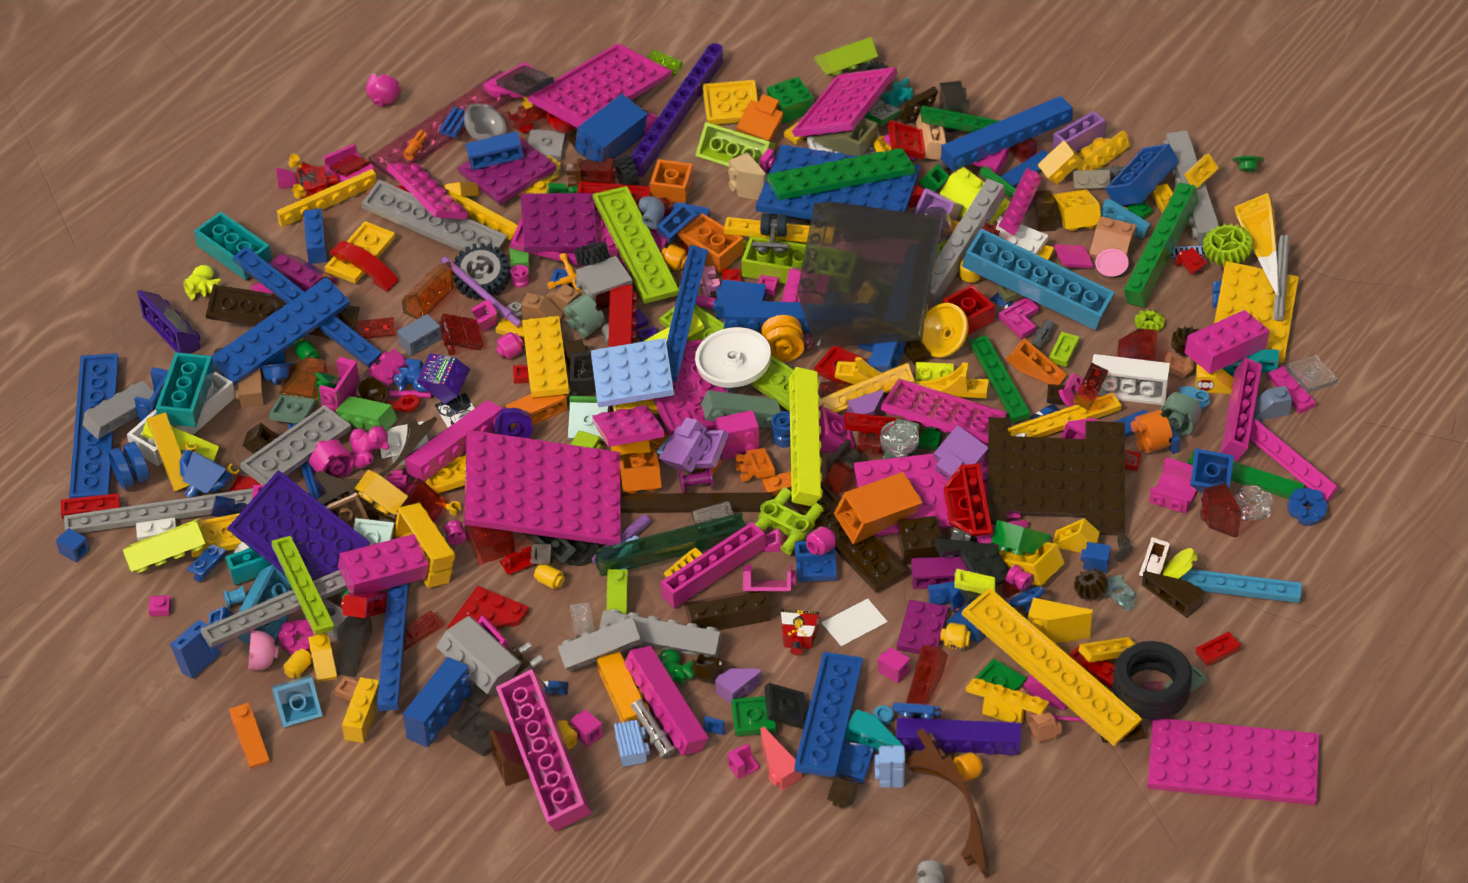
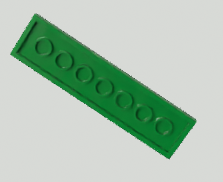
M893 149L823 164L767 174V181L777 198L783 200L915 174V167L903 149Z

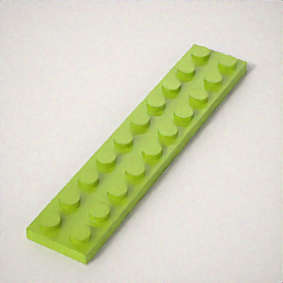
M695 305L693 313L703 323L704 329L688 337L686 342L704 340L709 335L723 330L724 325L721 321ZM675 306L659 318L660 324L666 328L671 325ZM771 355V363L768 370L759 379L750 383V385L769 398L776 399L778 404L790 411L789 377L794 370Z

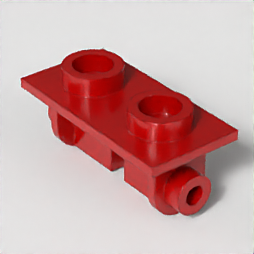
M532 544L522 549L520 553L517 551L510 555H505L499 561L507 575L534 565L531 564Z

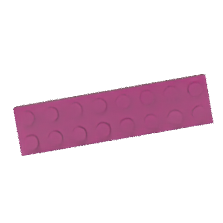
M530 669L497 686V692L547 823L555 831H558L592 814L593 812L541 678L533 669Z

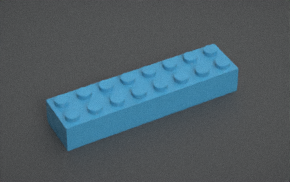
M982 228L968 248L962 267L1094 330L1097 329L1109 308L1115 293Z

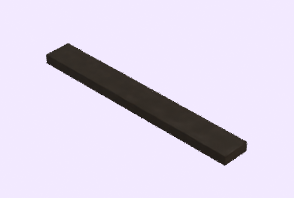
M772 492L620 494V513L761 512V505L766 501L772 500Z

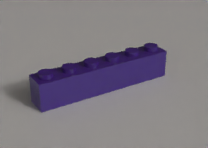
M897 718L896 739L903 745L904 751H921L925 749L924 744L916 733L924 728L927 734L931 732L937 742L934 745L937 750L941 748L945 753L971 752L988 755H1020L1021 723Z

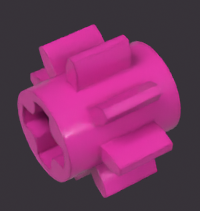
M392 470V474L387 475V481L400 491L407 489L408 475H404L403 470Z

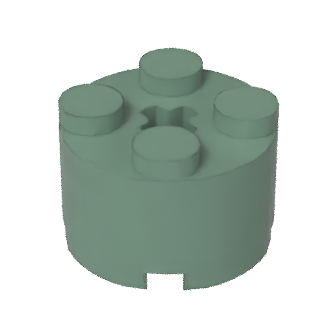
M586 294L579 296L563 308V312L568 318L566 321L567 325L572 330L576 328L582 339H585L606 323L602 311H597L595 308L597 304Z
M1173 392L1160 410L1163 413L1160 414L1162 417H1167L1170 426L1173 427L1178 437L1182 438L1184 435H1189L1201 417L1200 402L1196 398Z

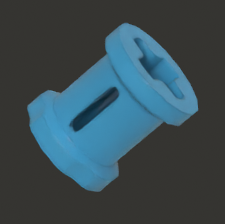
M239 586V589L230 592L223 591L227 608L244 602L246 598L243 586Z

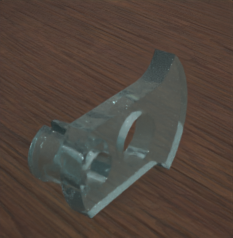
M1123 575L1109 578L1107 593L1103 594L1108 595L1125 610L1132 609L1135 605L1133 599L1136 597V594L1123 582ZM1116 589H1123L1120 593H1113Z

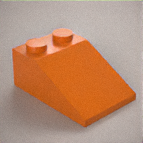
M703 213L678 233V236L689 247L694 245L707 249L705 264L707 266H714L715 270L719 273L744 254L743 237L740 235L724 234V226Z
M650 447V452L643 454L628 453L620 456L619 464L623 492L636 493L638 490L655 491L657 488H661L660 466L656 447Z

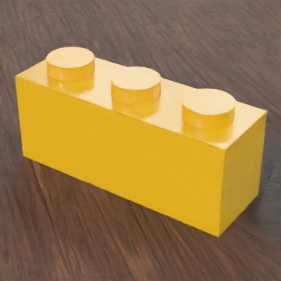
M359 678L342 723L344 740L365 742L377 710L379 680Z

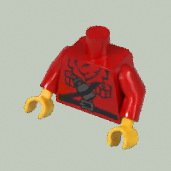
M291 154L289 166L291 168L298 167L296 169L298 184H295L292 189L295 198H301L302 200L330 188L329 186L339 184L337 174L327 176L325 167L312 166L303 161L299 162L300 157L297 154Z

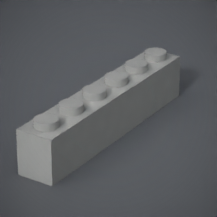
M610 609V611L603 610L600 627L605 624L613 625L618 623V620L622 617H633L637 621L644 641L640 646H651L652 648L662 650L673 649L679 653L694 656L700 654L705 657L718 658L723 636L717 628L707 627L702 629L692 623H687L686 626L679 624L675 620L664 622L654 616L643 618L637 613L626 615L621 614V611L616 609Z

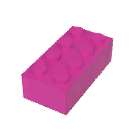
M1243 310L1188 335L1185 354L1211 374L1266 348L1270 330L1246 310Z
M414 534L340 553L338 563L339 571L350 593L378 592L426 579L429 567Z

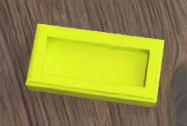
M961 569L956 570L954 588L982 594L990 587L995 592V577Z

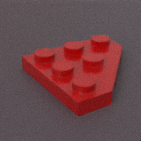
M477 585L448 624L447 630L468 616H471L477 622L481 616H485L497 630L511 625V627L519 626L528 614L529 606Z

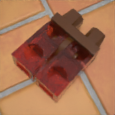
M578 158L577 164H567L568 187H578L579 181L616 184L613 158H606L605 162Z

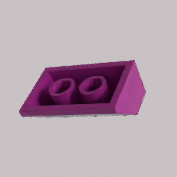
M281 253L269 264L304 292L326 277L333 284L337 282V278L296 255Z

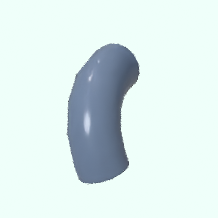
M646 196L640 199L639 209L644 214L642 222L647 227L656 229L664 217L665 206L658 197Z

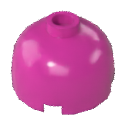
M372 74L366 83V93L375 105H390L397 100L402 86L399 87V82L388 75L382 74L381 77H376V74Z

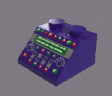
M431 353L428 355L416 382L442 403L446 404L458 397L470 369L455 357Z

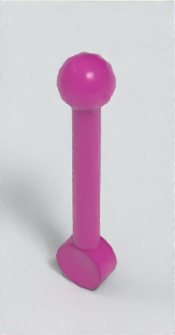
M1052 714L1055 722L1058 720L1085 722L1080 717Z

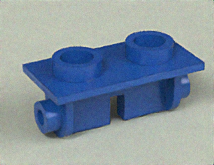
M211 544L187 568V571L194 573L195 576L193 578L196 582L204 581L205 577L210 573V568L214 569L223 561L226 549Z

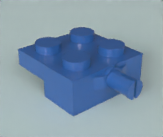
M807 541L795 542L797 582L837 580L835 547L826 554L818 556L808 550L806 546Z

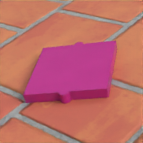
M1055 244L1057 257L1060 258L1063 267L1093 268L1091 256L1088 255L1085 246Z

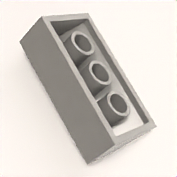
M471 616L466 617L446 630L436 646L446 657L468 665L470 679L486 694L499 695L496 687L511 680L522 664Z

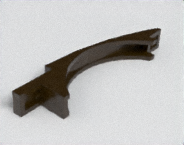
M436 416L421 425L418 424L416 419L410 421V424L407 425L406 441L399 457L389 468L379 473L380 476L385 477L410 454L438 420ZM321 470L313 476L323 493V496L316 500L324 506H327L332 501L336 502L345 498L344 495L348 497L354 493H359L354 488L361 479L337 478Z

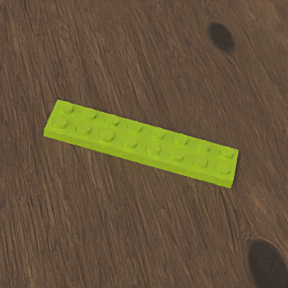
M625 186L593 194L594 203L644 304L677 296L679 289L648 227L642 222V215L628 187Z

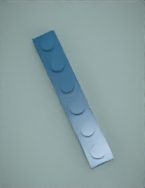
M1190 569L1181 577V580L1189 581L1206 592L1300 603L1301 582Z

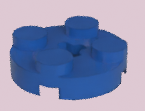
M1300 488L1292 493L1287 503V509L1292 518L1295 517L1299 520L1298 523L1312 526L1318 524L1324 518L1327 512V503L1320 490ZM1305 504L1310 505V506H1311L1310 510H1307V507H1305V506H1303V505H1305Z

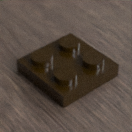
M935 86L906 101L899 119L902 124L914 122L918 118L922 106H933L938 94Z

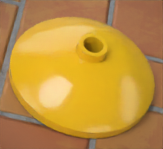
M951 303L939 304L926 313L919 326L918 338L928 349L930 356L944 358L960 349L968 334L967 316L960 307Z

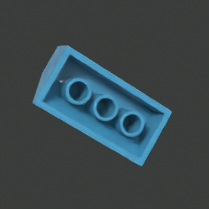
M274 565L262 569L257 575L239 612L293 590L287 577ZM288 615L254 630L270 634L275 643ZM251 631L237 637L245 643H250Z

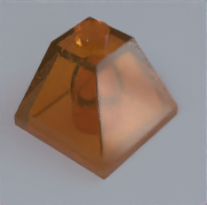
M306 357L293 365L290 369L289 378L285 380L279 395L317 399L318 389L315 385V374L317 372L327 374L325 360Z

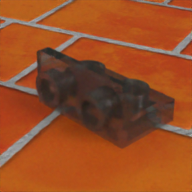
M847 439L844 444L838 447L837 452L828 458L826 462L827 475L847 485L855 476L854 463L868 461V455L851 448V440Z

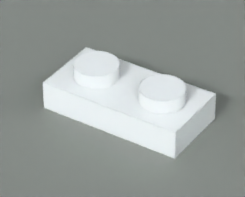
M175 517L136 523L137 540L141 541L175 528Z

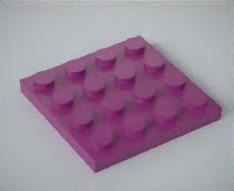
M519 137L524 156L522 159L475 170L471 169L469 161L457 167L458 172L470 182H476L478 189L498 205H502L550 175L557 168L552 161L521 137Z
M521 193L524 252H574L575 249L583 245L597 243L593 193Z

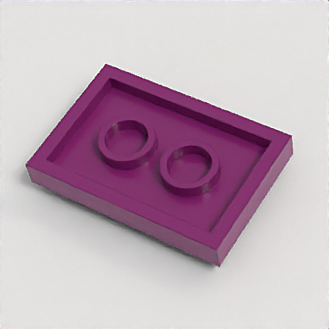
M909 600L897 642V651L936 657L942 628H944L948 614V606Z

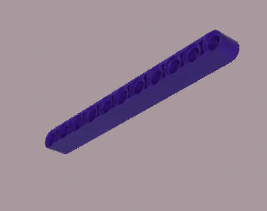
M712 43L706 48L630 156L633 164L636 166L639 177L647 173L703 92V84H709L723 64L722 45Z

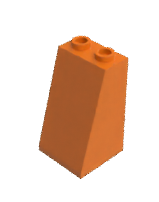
M904 472L845 492L834 514L854 545L898 523V520H903L916 514L922 505L919 494L912 487L911 481L905 476Z

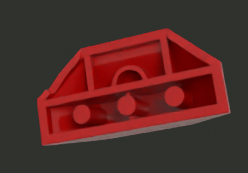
M980 463L960 465L943 488L949 524L972 536L992 534Z

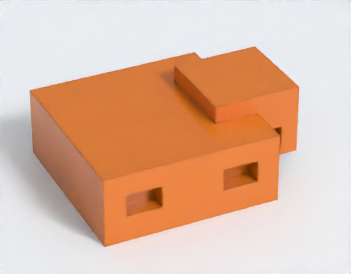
M762 94L759 102L750 100L736 127V131L771 142L783 120V112L778 111L779 100Z

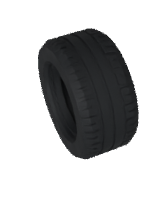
M1144 641L1128 647L1119 655L1114 665L1113 693L1142 719H1164L1178 713L1187 704L1191 691L1192 669L1188 659L1181 651L1163 642ZM1157 670L1167 674L1172 679L1173 684L1166 689L1153 691L1138 687L1131 678L1140 671Z

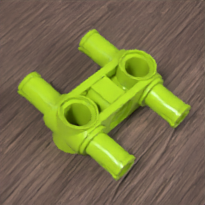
M783 487L775 499L766 501L761 505V512L755 525L763 532L767 527L780 529L785 535L789 536L780 548L785 554L791 555L795 549V542L807 541L808 534L815 527V521L824 510L822 506L814 503L806 515H801L785 507L784 505L792 496V492Z

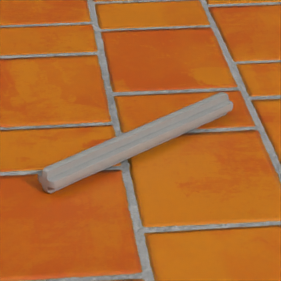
M1281 235L1279 239V296L1275 293L1273 313L1275 321H1282L1284 317L1290 241L1288 235Z

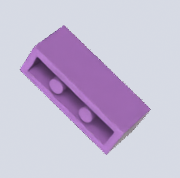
M1092 111L1054 133L1053 150L1063 141L1073 147L1076 152L1093 143L1094 139L1105 136L1106 120L1095 111Z

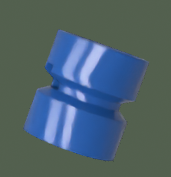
M779 412L772 418V441L778 447L787 448L791 446L790 412Z

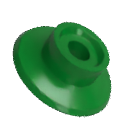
M1239 156L1232 159L1234 163L1239 164V171L1242 172L1257 171V164L1263 163L1265 160L1258 156Z

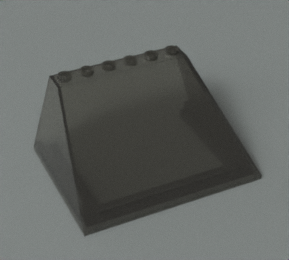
M838 202L814 203L797 295L816 348L923 339L942 225L941 217Z

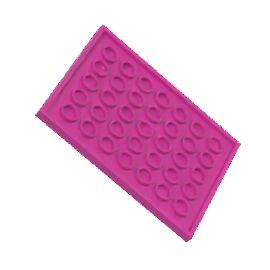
M468 430L464 525L619 546L621 542L620 452Z

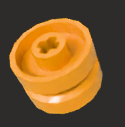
M777 315L764 322L762 336L768 341L773 357L781 362H789L802 354L804 351L802 324L798 319L788 315Z

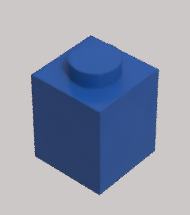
M70 528L56 540L59 553L76 563L90 550L87 538Z
M1087 542L1086 550L1082 549L1080 561H1084L1083 569L1093 570L1096 568L1098 571L1102 570L1103 573H1107L1111 546Z

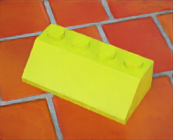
M963 167L950 175L940 194L963 205L959 217L963 218L985 182ZM1004 198L985 229L989 230L999 216L1003 217L1010 203L1009 200Z
M199 518L130 544L123 549L131 572L136 570L137 573L147 570L150 564L155 563L158 566L166 563V558L171 556L176 559L184 556L187 550L198 551L204 548L203 544L207 540L201 519Z

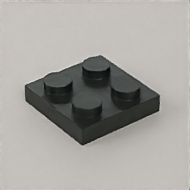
M768 682L764 687L767 719L804 729L806 722L804 692Z

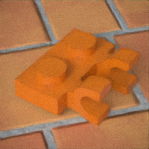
M765 448L748 450L744 455L734 454L736 462H740L735 464L736 471L746 472L745 474H740L741 482L750 480L753 475L756 478L775 476V469Z

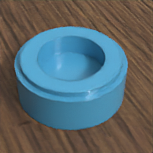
M882 705L874 709L873 716L884 726H887L893 722L894 713L890 707Z

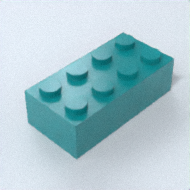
M219 212L194 230L196 245L244 280L248 279L251 275L233 262V257L245 246L267 263L272 261L270 245L223 212Z
M175 352L156 405L157 415L166 412L170 425L197 426L215 373L212 356Z

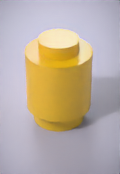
M547 564L538 565L534 572V578L537 579V582L554 590L558 587L560 588L565 580L562 571Z
M304 649L295 651L283 665L285 674L290 678H299L310 666L311 654Z

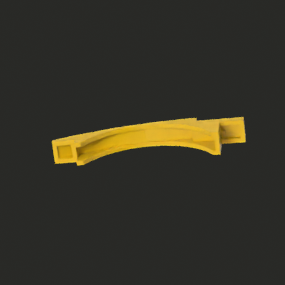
M856 357L855 362L838 361L835 378L856 384L882 372L870 366L861 357ZM962 363L955 371L937 379L913 381V383L957 397L987 398L989 379L970 378L968 363Z

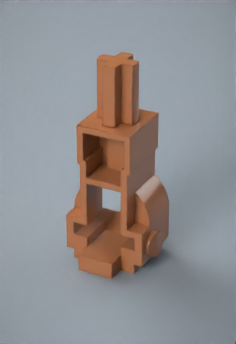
M1024 688L1020 689V692L1030 695ZM1046 709L1042 714L1024 711V719L1038 743L1056 739V735L1062 733V725L1060 722L1056 723L1052 714L1048 713Z

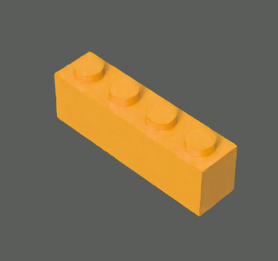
M620 651L597 658L598 672L621 723L638 720L639 726H642L643 724L633 708H631V704L639 699H643L640 688H636L634 678L626 669L624 664L626 658L622 657ZM644 703V705L646 706V708H647L648 711L650 712L649 707H648V704H647V703ZM642 713L643 716H644V718H645L646 721L648 722L647 717L645 716L644 713Z

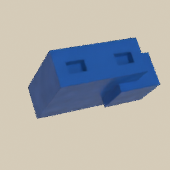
M197 620L170 644L181 672L192 679L221 654L219 649L228 642H223L214 647L209 646L201 634V628L211 625L213 622L207 624Z

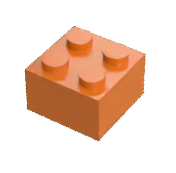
M658 159L650 182L651 196L658 197L661 201L686 203L694 180L693 164Z

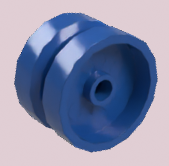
M135 441L124 444L123 451L120 448L108 451L111 467L123 490L133 487L134 479L138 483L150 480L146 462Z

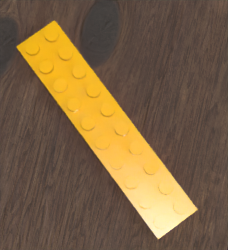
M990 587L963 609L962 615L1113 746L1118 744L1140 724L1142 720L1140 716Z

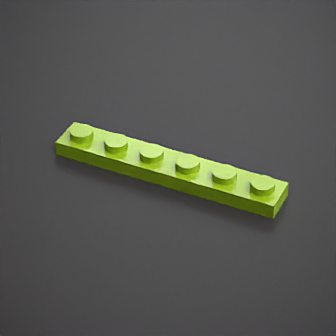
M287 536L272 540L273 550L314 635L333 631L334 624L292 537Z

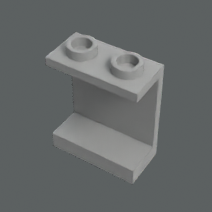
M616 256L600 261V263L576 269V278H574L576 287L581 289L583 295L586 294L591 297L595 303L596 295L623 285H632L631 277Z

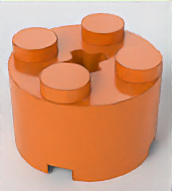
M1161 410L1136 416L1135 420L1131 422V429L1136 435V446L1139 451L1143 450L1146 453H1150L1171 446L1172 442L1169 443V438H1172L1171 426L1167 417L1161 416L1160 413H1163Z

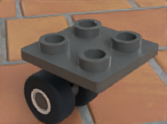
M762 213L760 233L761 235H770V243L752 242V246L760 252H768V249H774L777 253H787V250H791V245L775 243L776 230L778 236L787 235L788 216L786 214H779L778 219H771L770 213Z

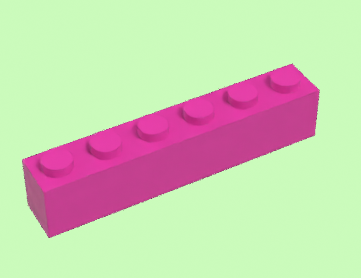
M1246 357L1234 372L1220 453L1234 455L1233 460L1238 461L1248 449L1262 364Z
M486 400L406 457L407 474L422 482L426 481L466 452L468 430L493 433L495 431V419L503 408Z
M753 522L749 523L661 581V597L675 609L765 549V533Z
M647 646L630 650L624 663L626 669L631 673L636 685L639 686L644 694L646 701L649 702L656 717H658L664 730L673 741L675 748L678 749L681 756L702 751L708 736L652 647Z

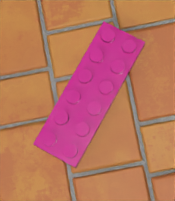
M388 163L387 170L434 217L466 220L468 213L462 208V205L458 204L444 188L439 186L438 182L433 180L429 176L430 174L425 172L419 164Z

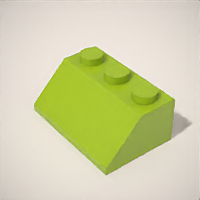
M872 37L814 56V58L826 75L832 73L835 76L843 73L842 69L848 68V71L857 68L858 63L863 62L864 64L867 62L869 64L870 61H873V58L878 57Z

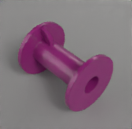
M707 468L702 473L682 475L681 469H678L682 493H685L684 487L709 483L711 490L713 489L711 468Z

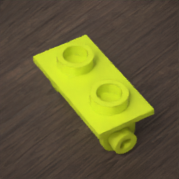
M916 362L915 380H932L946 376L954 371V364Z

